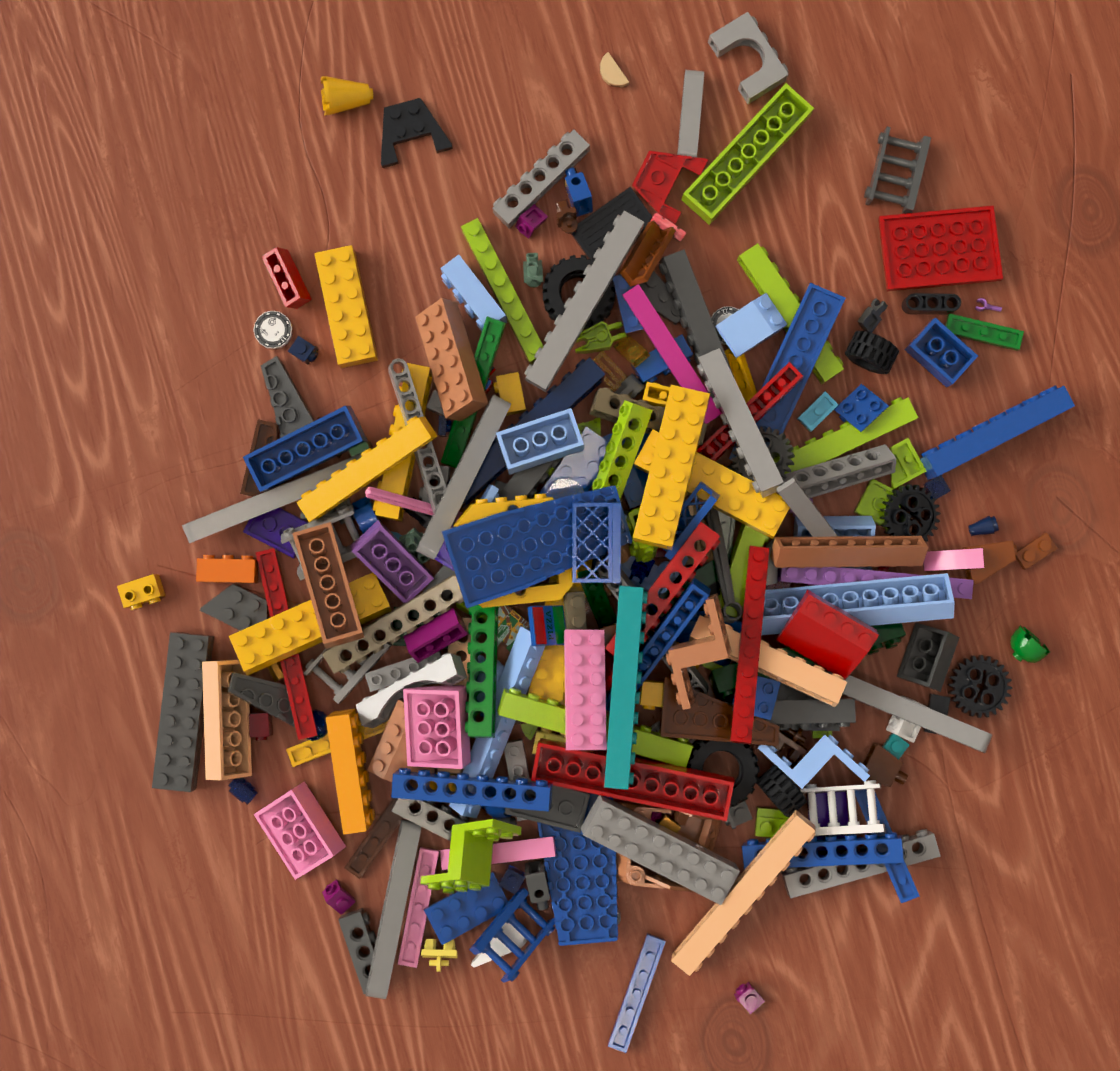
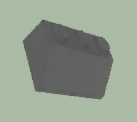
M915 623L897 677L941 692L960 637L947 631Z

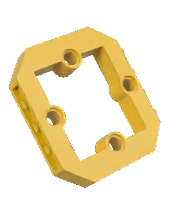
M546 493L534 494L535 498L528 499L527 495L515 496V500H507V497L495 498V502H488V499H477L476 503L469 505L454 523L453 527L507 511L511 505L520 508L554 499L547 497ZM572 568L555 575L556 582L535 584L523 589L520 594L514 592L478 605L486 608L561 600L574 584L572 583ZM578 569L576 570V578H578Z

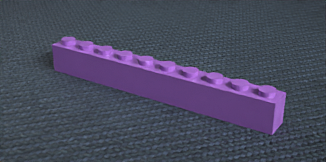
M842 567L778 568V581L814 585L923 576ZM949 578L954 598L972 599L974 580Z

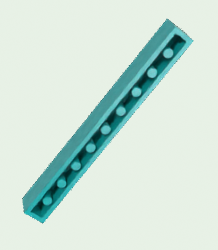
M619 586L604 788L628 790L629 784L633 785L634 772L630 771L631 764H635L636 752H632V745L637 742V732H634V724H638L639 712H635V705L640 702V692H637V684H641L642 672H638V666L643 663V652H640V644H644L645 632H641L642 624L646 623V612H643V604H647L648 592H644V587Z

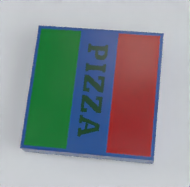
M563 605L527 607L532 647L564 645L566 625Z

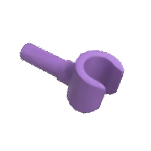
M979 298L976 301L984 305V307H975L979 312L984 309L998 312L1002 310V307L987 304V301L983 298Z

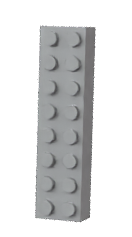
M599 795L581 826L583 836L719 905H722L740 873L739 868L734 862L605 796Z

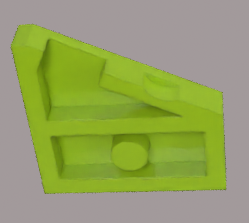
M909 438L890 447V451L897 458L895 473L891 474L892 489L926 472Z

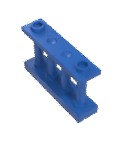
M525 888L518 890L469 949L474 955L481 952L483 954L486 953L506 973L501 979L503 983L516 979L520 973L518 970L542 939L546 935L549 936L555 929L553 926L555 918L546 922L527 903L526 897L529 892ZM517 908H522L541 927L536 936L515 918L514 912ZM505 923H510L530 942L524 951L502 932V926ZM493 938H498L518 957L512 966L490 947L491 944L489 942Z

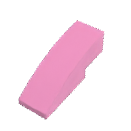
M983 548L930 551L926 553L924 560V571L984 568Z

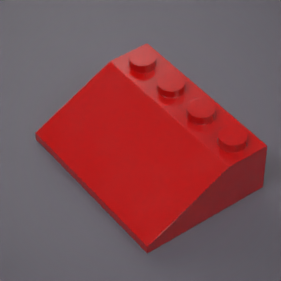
M807 590L776 640L846 680L869 652L879 634L875 628Z

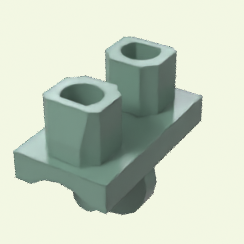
M527 253V261H523L524 283L530 287H538L543 282L542 260H538V253Z
M413 528L407 534L400 536L399 541L421 564H424L430 558L416 551L423 533Z

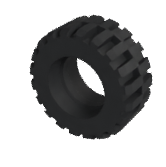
M573 255L568 260H565V258L559 260L558 265L554 264L551 267V271L547 273L545 283H543L544 307L549 313L551 320H556L559 314L563 315L566 310L561 298L563 285L573 278H585L583 273L588 264L592 265L595 261L593 257L590 260L587 259L586 255H581V258H576ZM613 280L584 329L596 325L605 318L607 319L610 315L616 294Z
M698 740L692 744L693 748L686 768L703 771L704 762L709 755L717 751L729 752L737 759L739 764V774L734 781L730 805L734 807L738 805V802H744L748 799L749 793L752 794L755 790V783L758 784V773L760 772V767L757 763L758 758L749 744Z

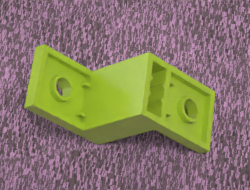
M496 819L452 825L448 873L421 876L420 884L427 885L430 890L443 889V893L453 894L454 890L458 892H467L468 889L480 891L481 887H489L493 841H499V838L513 839V836L521 835L522 827Z

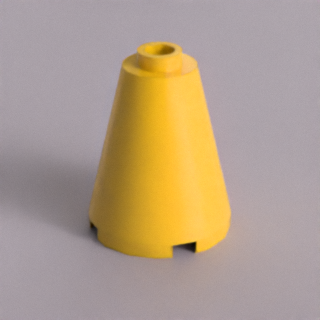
M328 76L321 77V84L324 85V88L321 90L325 116L370 104V100H373V89L369 88L368 84Z

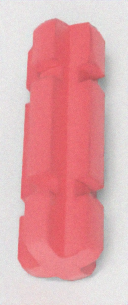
M655 213L651 221H655L660 229L664 230L674 227L676 230L674 238L678 241L684 238L686 232L683 229H678L677 225L666 218L663 219V216L659 213Z

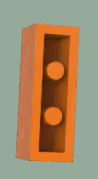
M203 555V558H197L196 582L258 583V561L254 560L253 556H241V559H234L233 555H222V559H215V555Z

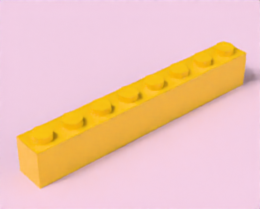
M415 416L407 421V426L404 428L399 427L391 432L393 436L388 439L385 437L376 443L377 447L374 449L369 448L362 452L360 459L349 461L346 464L347 468L342 471L339 469L332 473V478L328 481L323 480L316 485L317 489L314 491L309 490L302 494V499L297 504L307 520L311 522L319 519L438 437L426 417Z

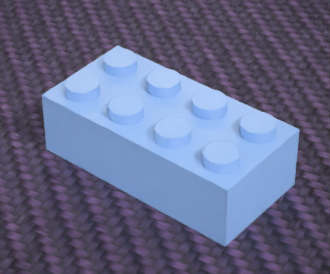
M457 255L440 268L443 283L448 289H453L454 297L460 304H465V311L471 319L475 317L477 327L481 332L487 316L507 323L505 313L460 255Z
M571 408L496 432L509 475L584 450V443Z

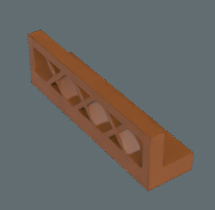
M655 221L648 222L619 272L630 287L648 282L676 232L674 227L661 230Z

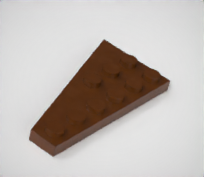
M664 677L660 723L661 737L730 742L733 706L692 689L695 701L690 709L683 710L682 705H678L676 693H678L677 685H673L671 679ZM754 716L751 744L778 746L780 726Z

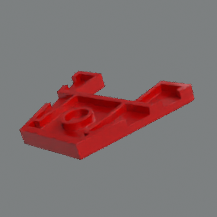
M649 151L632 186L663 216V219L666 218L676 225L682 212L668 206L665 202L682 168H686L700 176L709 160L706 158Z

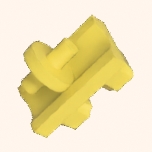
M426 939L424 949H421L422 958H437V960H429V966H436L437 972H441L442 966H449V960H442V958H458L454 939L444 944L443 950H436V939Z

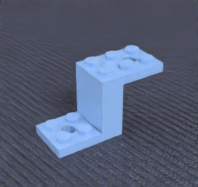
M824 735L793 769L790 767L792 763L785 756L780 758L776 754L778 750L774 746L760 745L758 747L801 789L833 755L840 759L864 782L870 777L867 773L869 769L861 762L855 763L852 760L854 756L846 748L842 751L837 746L839 742L831 735L828 737Z

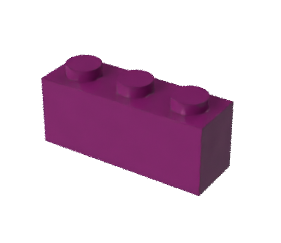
M452 608L403 637L408 653L419 663L466 636L468 632L463 618Z

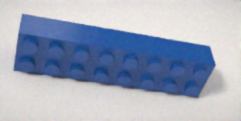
M1055 385L1007 409L1006 413L1004 411L972 427L973 432L969 429L955 436L956 440L952 438L939 444V449L934 447L922 453L920 460L926 469L924 474L927 480L938 477L1069 410L1075 404L1065 386L1057 388Z

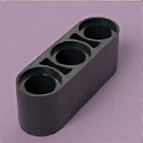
M914 293L906 297L901 306L906 314L948 315L959 309L961 299L956 294ZM913 300L916 303V308L910 307L908 301ZM928 300L934 302L935 308L928 306ZM947 300L954 304V308L947 306Z

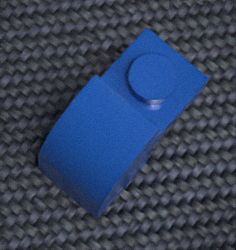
M364 497L351 503L354 507V517L362 533H365L378 519L380 520L375 515V511H373L371 499Z

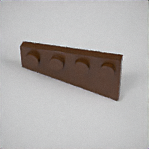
M257 420L250 453L277 440L276 423ZM246 466L240 494L254 497L264 493L259 491Z

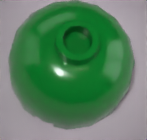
M1021 625L1011 636L1010 645L1014 651L1012 655L1020 662L1022 660L1028 663L1039 662L1051 651L1045 644L1041 646L1040 639Z

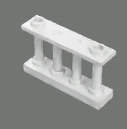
M876 780L865 781L864 785L817 787V784L805 785V788L800 789V791L808 793L810 821L815 825V836L885 833V824H880V820H877L875 789H881V785L876 784ZM855 790H867L868 825H860V821H857ZM836 791H847L850 821L848 826H840V823H838ZM827 792L830 820L828 827H820V824H818L815 793Z

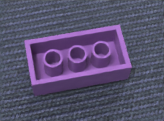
M379 519L350 546L352 552L403 603L413 599L434 579L432 573L405 548L399 539Z

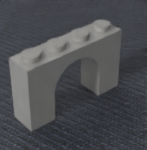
M746 12L709 36L708 44L717 58L738 46L752 47L760 54L762 59L761 69L740 82L738 87L747 104L752 103L786 82L789 75L787 66L780 62L775 48H771L766 34L760 31L757 20L754 16L751 17L749 12Z

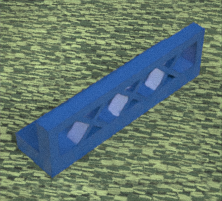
M702 481L683 504V517H680V520H684L685 529L677 531L676 534L680 535L677 539L675 537L672 550L662 548L666 551L665 557L669 560L675 556L720 497L718 493ZM701 488L710 494L707 500L698 501L697 492ZM696 505L697 513L687 516L686 507Z

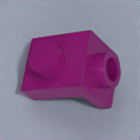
M337 879L327 885L322 892L326 903L341 915L356 902L354 897L341 887Z

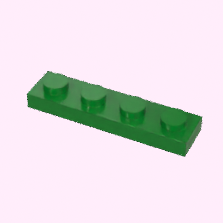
M950 313L945 324L957 337L1015 351L1020 350L1024 333L1021 330Z

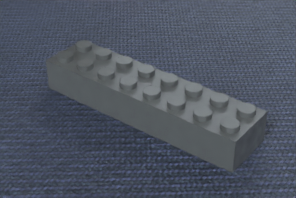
M170 632L152 788L192 792L197 789L204 728L202 662L212 660L214 636Z

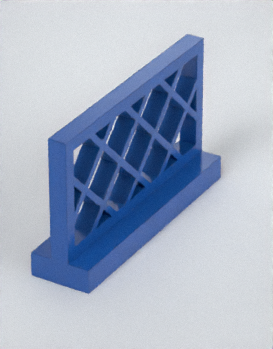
M572 502V583H621L620 502ZM576 507H586L591 513L582 521L576 515ZM599 507H608V516L602 521L594 512ZM592 514L601 522L593 531L584 523ZM576 518L581 522L577 527ZM582 524L591 532L583 541L576 535V530ZM602 524L608 529V536L603 541L594 533ZM592 534L601 542L593 551L584 543ZM576 538L581 542L577 547ZM582 544L591 552L583 560L576 555V550ZM602 544L608 549V555L603 560L594 553ZM592 554L600 561L593 570L584 563ZM576 558L580 561V563L577 566ZM583 564L590 573L585 578H576V570ZM603 564L608 569V578H599L594 572Z

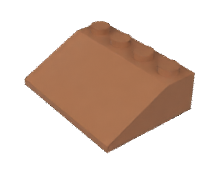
M404 699L397 700L367 769L372 774L389 782H392L393 773L397 770L399 771V768H409L411 772L430 770V773L433 774L436 771L434 767L407 766ZM410 779V785L413 788H418L417 781Z

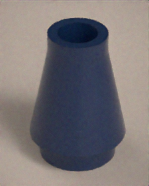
M987 516L968 525L971 536L995 534L996 531H999L995 516Z

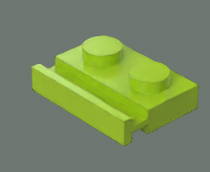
M757 807L755 836L772 838L788 820V817L784 816L779 809Z

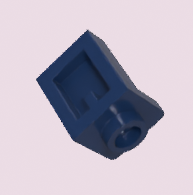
M300 336L297 337L288 350L289 353L307 365L310 362L312 363L318 356L317 347Z

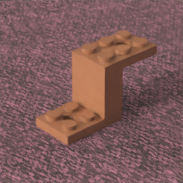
M718 594L709 595L706 599V604H703L706 616H710L711 621L708 626L711 636L673 644L668 650L669 654H666L667 663L669 666L672 665L673 673H671L672 683L677 685L678 689L676 699L678 705H682L683 710L690 709L695 701L687 667L727 659L732 652Z

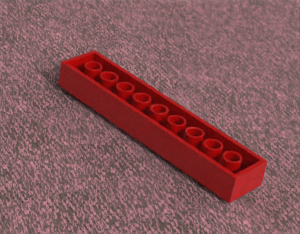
M540 738L538 741L531 781L547 780L553 786L727 821L734 787V777L635 757V764H631L630 771L634 772L633 785L629 784L628 790L604 788L607 751L566 750V743L544 738Z

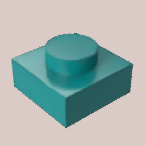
M892 733L882 747L899 760L909 747V744L898 735Z

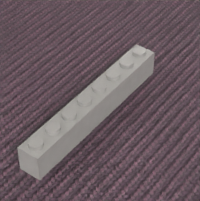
M720 348L698 357V371L701 376L705 375L707 380L705 381L708 392L712 391L715 396L712 398L716 409L720 408L723 413L720 414L721 420L724 425L728 424L730 431H728L729 437L732 442L736 441L738 448H736L737 454L740 459L744 458L746 462L744 468L747 475H752L754 479L752 485L755 492H760L762 498L778 492L776 488L784 484V481Z

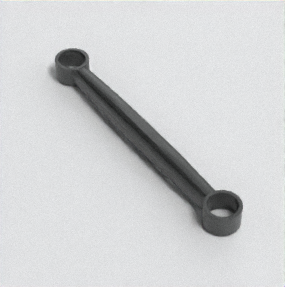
M711 508L705 516L707 526L720 535L718 540L721 542L714 551L712 550L724 602L721 610L726 623H735L741 618L743 610L741 605L735 602L731 573L718 510ZM727 606L736 609V618H730L726 614Z

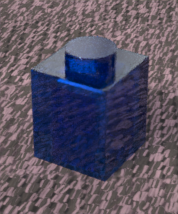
M509 864L500 879L499 886L516 895L525 879V873Z

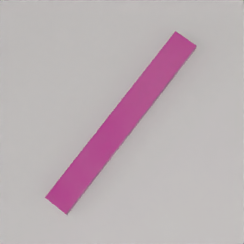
M638 284L622 294L680 387L708 393L640 285ZM711 396L704 420L705 424L722 414L719 408L716 409Z

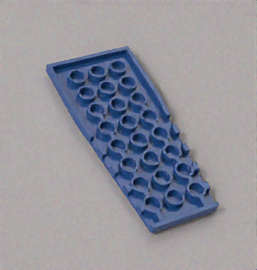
M616 486L604 487L499 512L441 531L466 608L523 590L572 568V502H620ZM621 505V546L632 543V537ZM576 507V515L582 521L591 513L586 507ZM599 507L594 513L603 521L608 516V507ZM592 514L584 523L593 531L601 522ZM576 518L577 527L581 522ZM583 524L576 530V535L582 541L591 533ZM602 524L594 533L603 541L608 536V529ZM592 534L584 543L593 551L601 542ZM576 538L577 547L581 542ZM583 544L576 550V555L581 560L591 553ZM602 544L594 553L599 557L607 553L608 549ZM592 554L586 561L595 559L596 557ZM576 558L577 566L580 563V561Z
M589 793L590 797L584 821L599 795ZM537 822L539 837L554 836L556 856L544 858V865L547 872L559 946L617 941L616 852L583 836L582 831L579 833Z

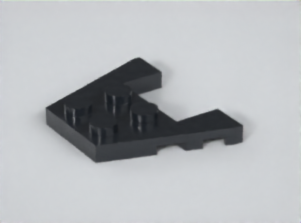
M421 98L384 107L381 150L382 168L399 164L394 145L432 135L437 153L453 149L452 143Z

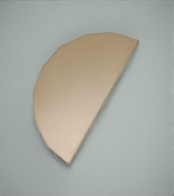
M607 52L600 63L602 79L610 86L624 87L629 85V81L609 52Z

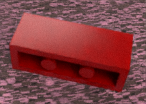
M275 247L262 256L285 307L298 309L312 300L287 249Z

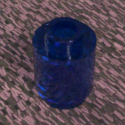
M243 777L233 779L228 785L230 787L229 792L247 805L258 794L255 791L256 788Z

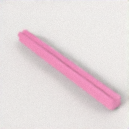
M371 486L365 491L366 497L369 499L433 516L431 504ZM458 512L455 522L459 519L463 512Z

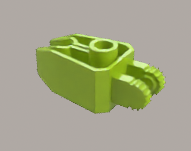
M601 321L584 330L575 343L585 341L587 344L575 349V353L588 354L610 350L613 342L627 337L626 333L611 336L610 331L621 328L623 326L622 322L607 325V323Z

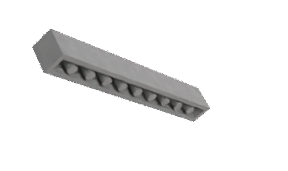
M626 211L622 215L618 214L613 222L614 229L612 232L608 231L603 239L605 244L602 249L598 248L593 256L595 261L592 265L588 264L583 273L585 278L582 282L578 281L573 290L576 292L573 298L569 297L564 305L566 310L563 315L559 314L554 322L556 327L553 332L549 331L544 339L546 344L543 349L539 347L534 356L536 361L533 365L529 364L524 373L527 375L525 377L527 382L544 392L548 390L644 227L642 220Z

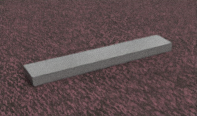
M794 478L776 488L780 496L813 537L838 536Z

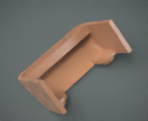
M616 801L650 820L652 812L671 814L672 811L635 802ZM616 852L617 881L633 886L664 889V887L644 879L645 872L643 868L631 865V859Z
M675 811V823L681 827L678 834L713 852L721 827V820ZM658 873L656 876L645 875L644 878L669 890L694 892Z

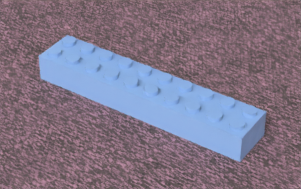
M948 573L766 590L761 635L780 634L807 590L817 594L869 626L954 618L955 602Z

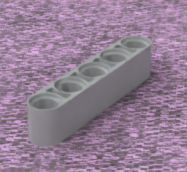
M685 69L677 155L697 157L704 71Z

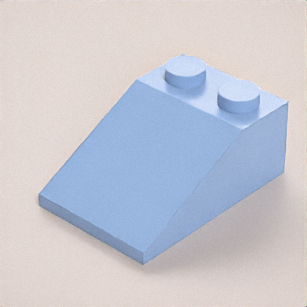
M767 293L717 324L715 328L734 356L738 358L777 334L787 323Z

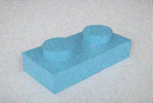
M825 391L797 419L812 432L839 404Z

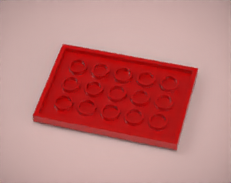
M994 206L885 215L878 218L887 291L996 282L1003 279Z

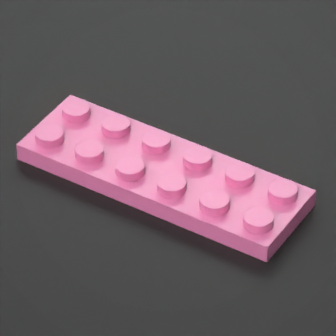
M564 630L566 750H607L604 630Z

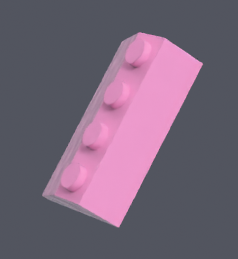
M443 685L403 689L407 766L463 769L471 763L470 737L465 732V722L468 721V713H466V701H468L466 686Z
M305 781L254 814L295 880L332 858L346 847Z

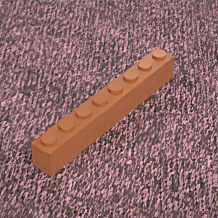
M922 536L774 537L770 557L776 568L923 566L928 546Z

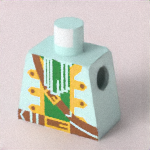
M508 605L499 607L498 646L501 642H504L507 646L516 639L520 626L530 627L529 622Z

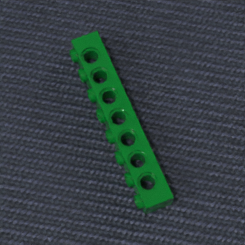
M479 605L469 607V615H472V622L468 625L471 642H468L470 662L467 663V673L470 674V681H467L466 684L469 701H466L468 721L465 722V732L471 738H495L499 606L482 608ZM487 615V621L480 624V616ZM482 634H486V641L484 643H479V636ZM485 653L486 660L479 663L478 656ZM480 673H485V680L479 683L477 676ZM484 692L485 699L482 702H477V695ZM479 712L484 713V720L482 722L476 721V715Z

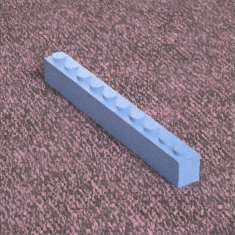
M520 626L496 687L495 738L475 739L470 752L471 763L464 767L462 772L469 774V777L488 775L489 778L493 779L516 721L500 716L497 712L504 688L509 690L510 687L521 690L522 694H526L545 646L532 647L529 628ZM468 785V790L471 793L477 792L474 785ZM450 803L449 805L461 816L477 818L481 809L480 805Z

